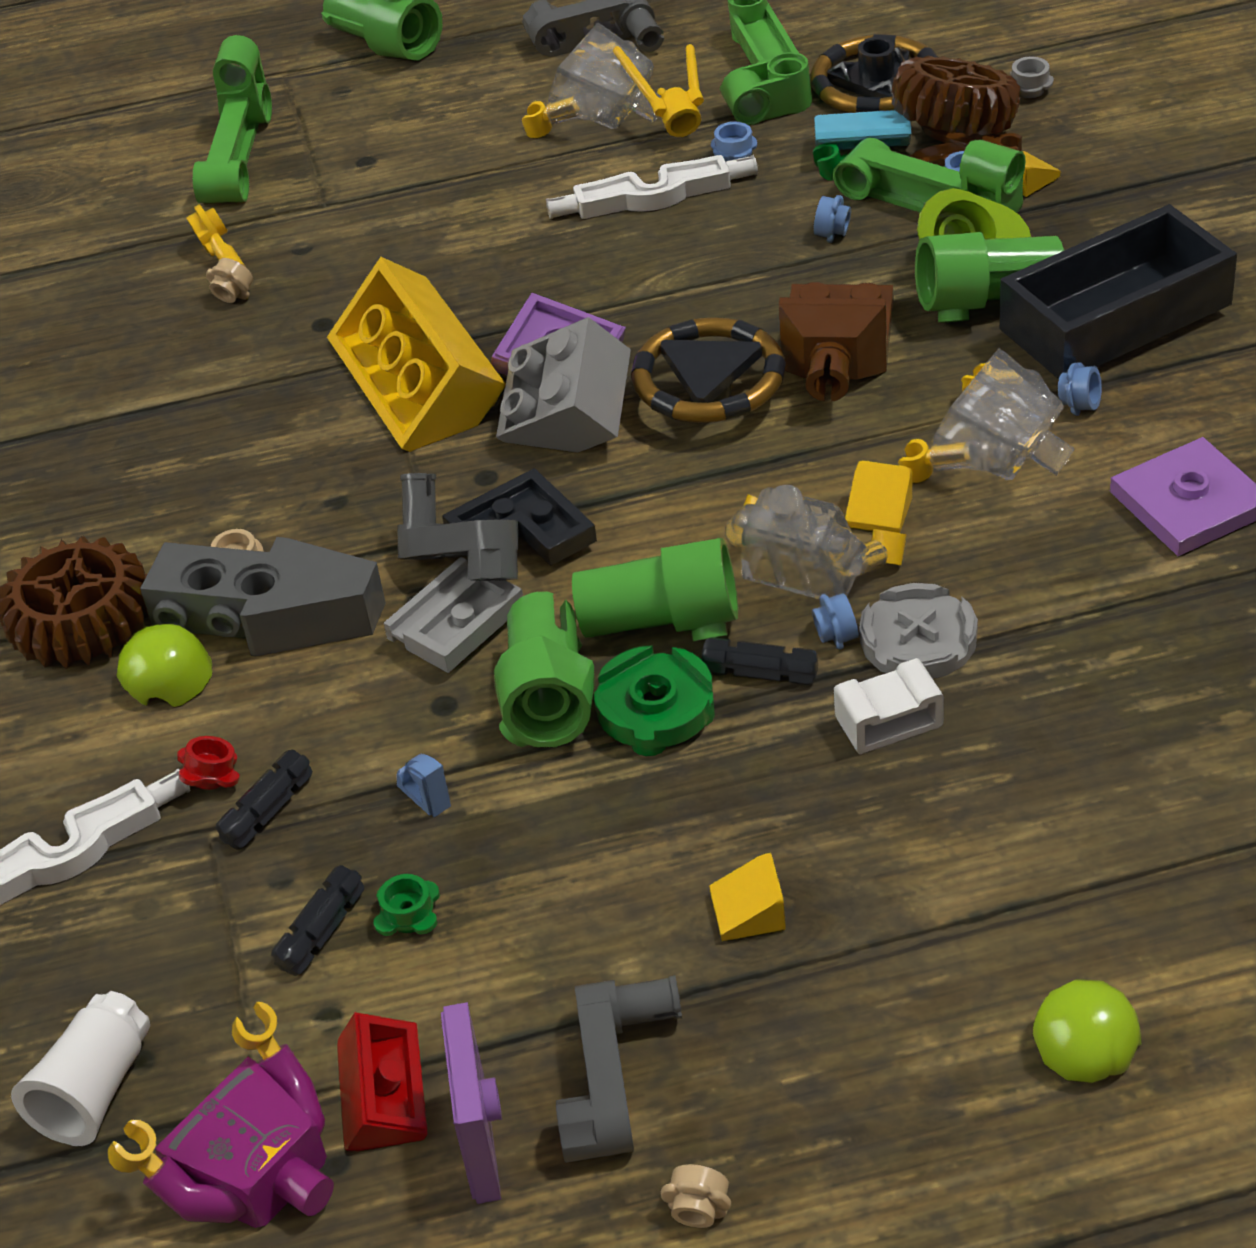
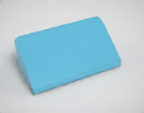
M895 110L817 115L814 118L816 146L824 143H833L839 147V150L854 149L866 138H876L884 142L888 147L908 146L911 140V122Z

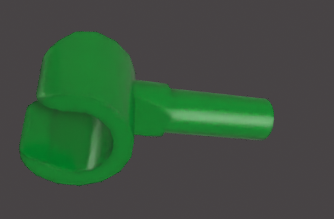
M833 143L820 144L812 152L820 175L828 181L834 180V168L848 155L840 156L839 147Z

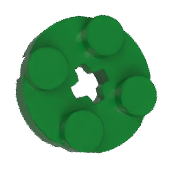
M653 646L633 648L611 659L598 675L599 686L596 692H594L598 722L608 735L623 744L631 745L633 751L638 755L646 757L658 755L666 747L679 744L693 737L703 727L709 725L715 717L710 670L699 657L685 649L672 647L673 655L666 653L653 654ZM649 692L655 696L666 694L660 700H644V694Z

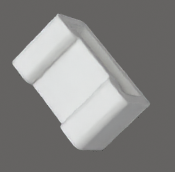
M919 658L900 663L895 671L859 683L856 679H852L834 687L835 716L858 754H863L937 729L944 723V696Z

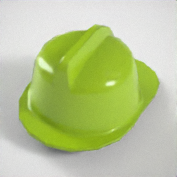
M955 188L939 191L928 199L919 214L917 226L919 239L927 236L982 232L984 239L1031 237L1029 227L1018 213L1004 205L969 191Z

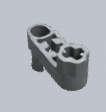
M539 0L531 4L529 10L523 15L522 21L536 49L542 55L548 57L582 50L588 44L598 46L629 38L631 35L635 38L638 47L645 52L657 50L664 41V36L661 35L664 34L663 30L655 22L654 11L647 0H586L559 8L551 5L547 0ZM610 12H612L613 18L616 21L615 24L610 23V21L613 20L612 16L610 15ZM597 17L598 20L594 22V28L587 29L586 27L590 25V18Z
M409 473L400 475V481H402L403 524L397 525L398 559L429 560L468 556V580L518 579V521L477 520L437 524L436 474Z
M675 975L664 979L615 986L614 980L574 986L590 1095L556 1100V1112L565 1163L634 1152L616 1034L623 1033L622 1026L670 1018L681 1019V1006Z

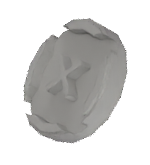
M910 583L891 587L880 593L879 601L871 607L869 602L862 611L859 626L860 644L865 657L882 672L889 673L895 671L900 663L919 658L932 679L943 677L964 666L976 649L978 619L971 604L962 596L961 602L957 598L949 596V589L942 586Z

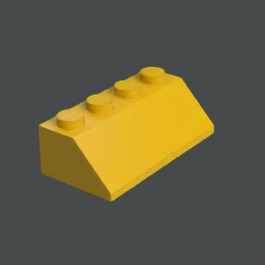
M383 257L379 258L327 336L401 449L409 452L477 427L489 409L497 402L499 395L506 385L427 277Z

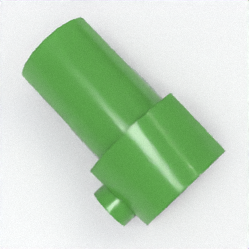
M324 0L323 12L321 13L327 25L365 38L368 47L377 55L411 60H421L435 50L443 27L442 13L438 4L433 0Z
M982 232L919 239L915 257V281L919 301L924 310L938 311V323L968 321L969 311L985 308L987 301L1000 300L1001 278L1064 251L1062 242L1058 236L984 239Z
M723 538L661 548L660 556L573 572L572 594L576 617L585 638L674 624L676 632L691 630L693 641L728 635L726 622L738 619L735 577L729 551Z
M533 592L520 597L512 604L507 614L508 650L501 655L494 669L495 690L502 715L499 728L508 741L520 747L528 745L533 747H557L566 744L580 735L590 720L594 690V664L592 660L578 654L583 645L577 636L575 612L567 600L560 606L561 629L556 626L553 593Z

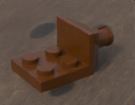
M820 282L792 284L790 297L779 298L781 350L786 361L785 371L806 378V389L813 398L825 401L826 386L831 384V401H837L848 392L849 379H861L887 372L894 303L893 285H876L873 283H860L857 285L823 284Z

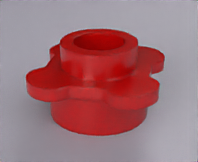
M199 736L191 739L186 747L181 748L177 753V760L183 764V769L179 771L178 778L186 785L212 790L221 786L232 787L239 782L240 775L233 769V765L237 762V754L232 744L222 738Z

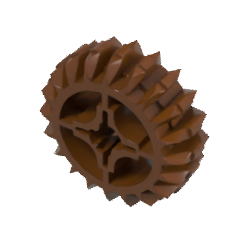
M927 55L923 58L914 57L901 62L896 77L893 80L891 104L895 107L894 110L903 115L909 121H916L920 126H929L935 128V131L944 130L952 134L956 132L964 133L968 136L971 134L986 136L990 133L998 134L1011 128L1019 108L1020 86L1012 76L1007 75L1003 70L993 69L991 65H981L976 63V61L970 62L960 58L953 59L945 56L932 57Z
M84 535L76 543L67 544L61 539L57 547L49 550L40 546L39 555L34 558L22 557L21 569L6 572L7 583L0 586V623L7 641L12 644L14 650H19L23 654L26 661L38 659L44 668L51 666L56 661H59L65 669H68L74 661L83 660L87 665H90L92 657L100 654L111 658L112 648L117 645L125 646L130 640L131 634L144 629V620L149 617L140 589L147 577L141 561L138 560L136 553L128 552L123 543L110 545L105 537L99 538L93 543H90Z

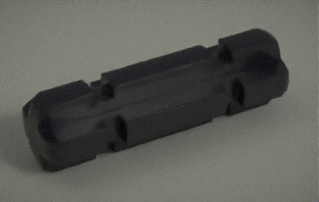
M714 637L706 639L702 649L701 659L709 668L710 673L726 675L728 669L734 670V676L780 682L782 681V676H788L789 683L810 685L814 683L818 672V655L812 649L794 647L792 653L785 652V646L738 641L737 646H731L730 639Z
M293 749L285 751L272 765L275 771L273 772L271 769H268L235 803L239 809L230 808L216 823L215 828L219 833L218 837L220 840L236 850L244 848L257 834L254 827L256 826L258 829L263 828L294 795L290 789L299 790L312 776L313 770L309 765L310 760L304 754L300 755Z
M339 865L324 880L322 885L326 889H318L289 926L293 933H284L271 950V956L275 960L274 965L279 970L286 971L293 976H298L304 972L315 957L311 950L318 952L348 913L343 907H352L364 891V885L361 882L362 876L356 870H350L343 865Z

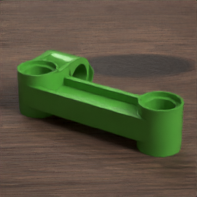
M727 0L732 39L740 44L751 65L731 71L724 78L720 86L721 94L734 118L738 122L755 125L768 119L805 111L812 103L808 59L797 51L768 1Z
M234 35L229 36L222 42L213 67L220 120L207 161L195 162L193 167V189L198 203L247 201L249 195V175L246 165L259 123H269L271 121L272 99L269 86L265 80L260 51L251 39L245 36Z
M866 138L834 168L833 179L838 190L850 199L861 200L869 196L917 212H921L927 200L939 191L955 188L969 191L1004 205L1018 213L1023 205V174L1026 159L1022 151L984 140L970 141L962 155L960 170L956 171L893 152L884 142L876 138Z

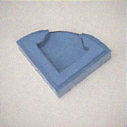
M419 754L397 771V787L429 816L436 817L451 807L443 765L428 755Z

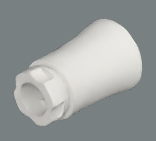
M110 991L103 995L95 994L87 1007L78 1011L65 1032L41 1061L13 1087L11 1099L19 1115L36 1131L54 1141L72 1146H85L92 1143L98 1134L107 1108L122 1079L141 1051V1042L150 1028L149 1017L138 1008L134 1000L121 993Z

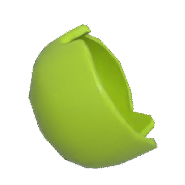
M162 624L145 627L134 634L119 654L117 678L124 690L128 691L133 698L143 705H148L149 699L154 697L161 698L174 707L183 705L202 692L212 676V660L207 651L191 632L179 625Z
M1076 979L1051 991L1042 1002L1035 1017L1033 1037L1044 1064L1069 1081L1094 1083L1106 1079L1109 1075L1125 1073L1131 1064L1138 1046L1142 1045L1139 1019L1135 1009L1123 992L1101 980Z

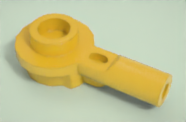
M200 204L193 207L196 212L186 217L207 253L212 257L216 256L218 260L229 258L245 266L234 248L224 243L221 238L228 230L215 209L212 207L205 212Z

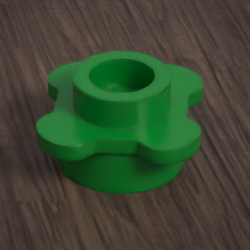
M401 874L387 880L377 891L380 914L374 918L376 931L384 936L393 935L397 931L401 933L416 932L417 934L431 932L438 923L437 916L433 913L434 902L440 897L438 886L432 881H425L413 874Z

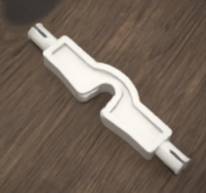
M716 155L698 160L664 164L658 171L659 182L655 184H646L636 173L626 172L606 179L575 185L573 187L574 194L552 199L548 198L546 199L547 211L550 219L579 212L582 219L625 210H659L673 206L686 197L728 189L731 187L730 180L758 175V166L754 155L726 162L722 155Z
M176 769L175 772L146 787L139 779L133 780L102 797L69 810L65 814L63 821L66 832L69 835V840L63 845L50 846L36 833L28 832L0 849V905L37 885L55 884L81 874L100 860L110 846L157 822L161 818L158 807L190 792L189 785L182 783L178 778L180 770Z

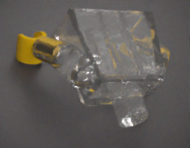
M597 23L558 67L547 106L545 107L541 101L532 102L528 106V115L522 118L526 135L529 138H540L551 131V123L558 124L572 119L591 120L610 129H617L632 111L654 123L658 116L654 114L648 100L620 64V61L613 53V49L616 46L621 47L647 83H649L654 69L653 62L644 56L632 41L622 40L605 26Z
M998 348L987 363H981L974 368L973 376L965 375L961 378L962 394L949 408L932 439L934 444L931 449L928 448L925 441L913 439L905 447L906 457H902L898 461L899 466L911 468L912 483H919L928 479L933 473V468L937 471L966 468L990 472L1004 480H1013L1029 459H1032L1057 476L1074 453L1075 448L1050 432L1064 409L1062 401L1049 390L1039 372L1032 369H1024L1011 356Z
M782 485L775 489L765 488L760 492L758 498L747 494L744 506L727 522L724 530L725 538L729 544L737 548L742 547L743 579L820 599L822 594L830 598L844 593L847 597L857 576L878 569L885 563L901 565L907 537L906 534L873 529L871 541L863 543L851 531L841 508L833 503L802 496L801 491L792 485Z

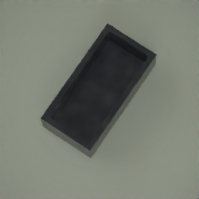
M1168 204L1001 278L999 329L1058 379L1062 373L1068 372L1072 363H1082L1084 367H1098L1232 305L1237 253L1171 204Z

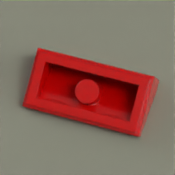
M354 1012L337 1043L344 1149L347 1151H363L424 1140L428 1132L417 1023Z

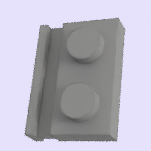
M460 557L384 622L386 636L392 642L399 640L405 643L406 650L449 673L507 621V614L512 604L523 596L521 588L506 580H468L467 560Z

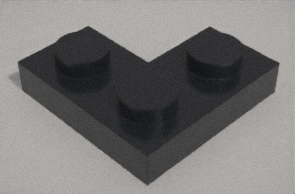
M535 468L442 515L443 524L477 520L518 521V537L521 536L550 566L597 542L595 524Z

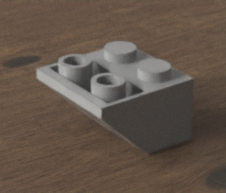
M590 317L513 349L508 362V374L500 406L501 413L496 437L506 443L577 453L617 438L631 349Z

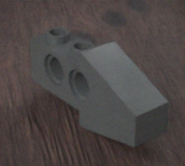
M276 537L270 552L164 542L140 588L152 626L174 624L185 628L191 633L246 638L251 656L267 655L373 635L386 604L377 562L284 537Z

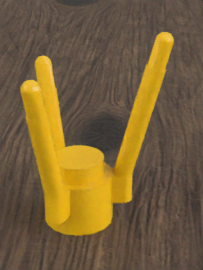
M689 44L685 48L689 90L684 91L679 87L668 90L659 88L657 90L658 96L622 48L619 46L614 47V55L648 100L654 114L661 117L667 132L674 137H684L696 131L701 123V115L697 107L704 102V98L699 89L694 46Z

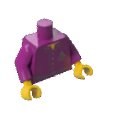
M256 1002L253 1007L257 1017L265 1025V1033L261 1035L248 1033L238 1017L235 1018L232 1025V1036L235 1042L244 1049L257 1050L262 1057L258 1063L248 1056L157 1146L156 1135L148 1123L141 1120H130L123 1129L129 1138L139 1144L141 1153L131 1154L126 1152L115 1141L108 1148L109 1163L114 1169L126 1173L140 1170L145 1175L143 1184L186 1221L232 1223L239 1220L257 1228L266 1226L287 1203L305 1215L313 1216L325 1207L333 1193L334 1182L319 1171L323 1167L327 1155L320 1136L325 1127V1118L315 1086L287 1044L279 1046L272 1036L277 1026V1016L274 1010L266 1003Z

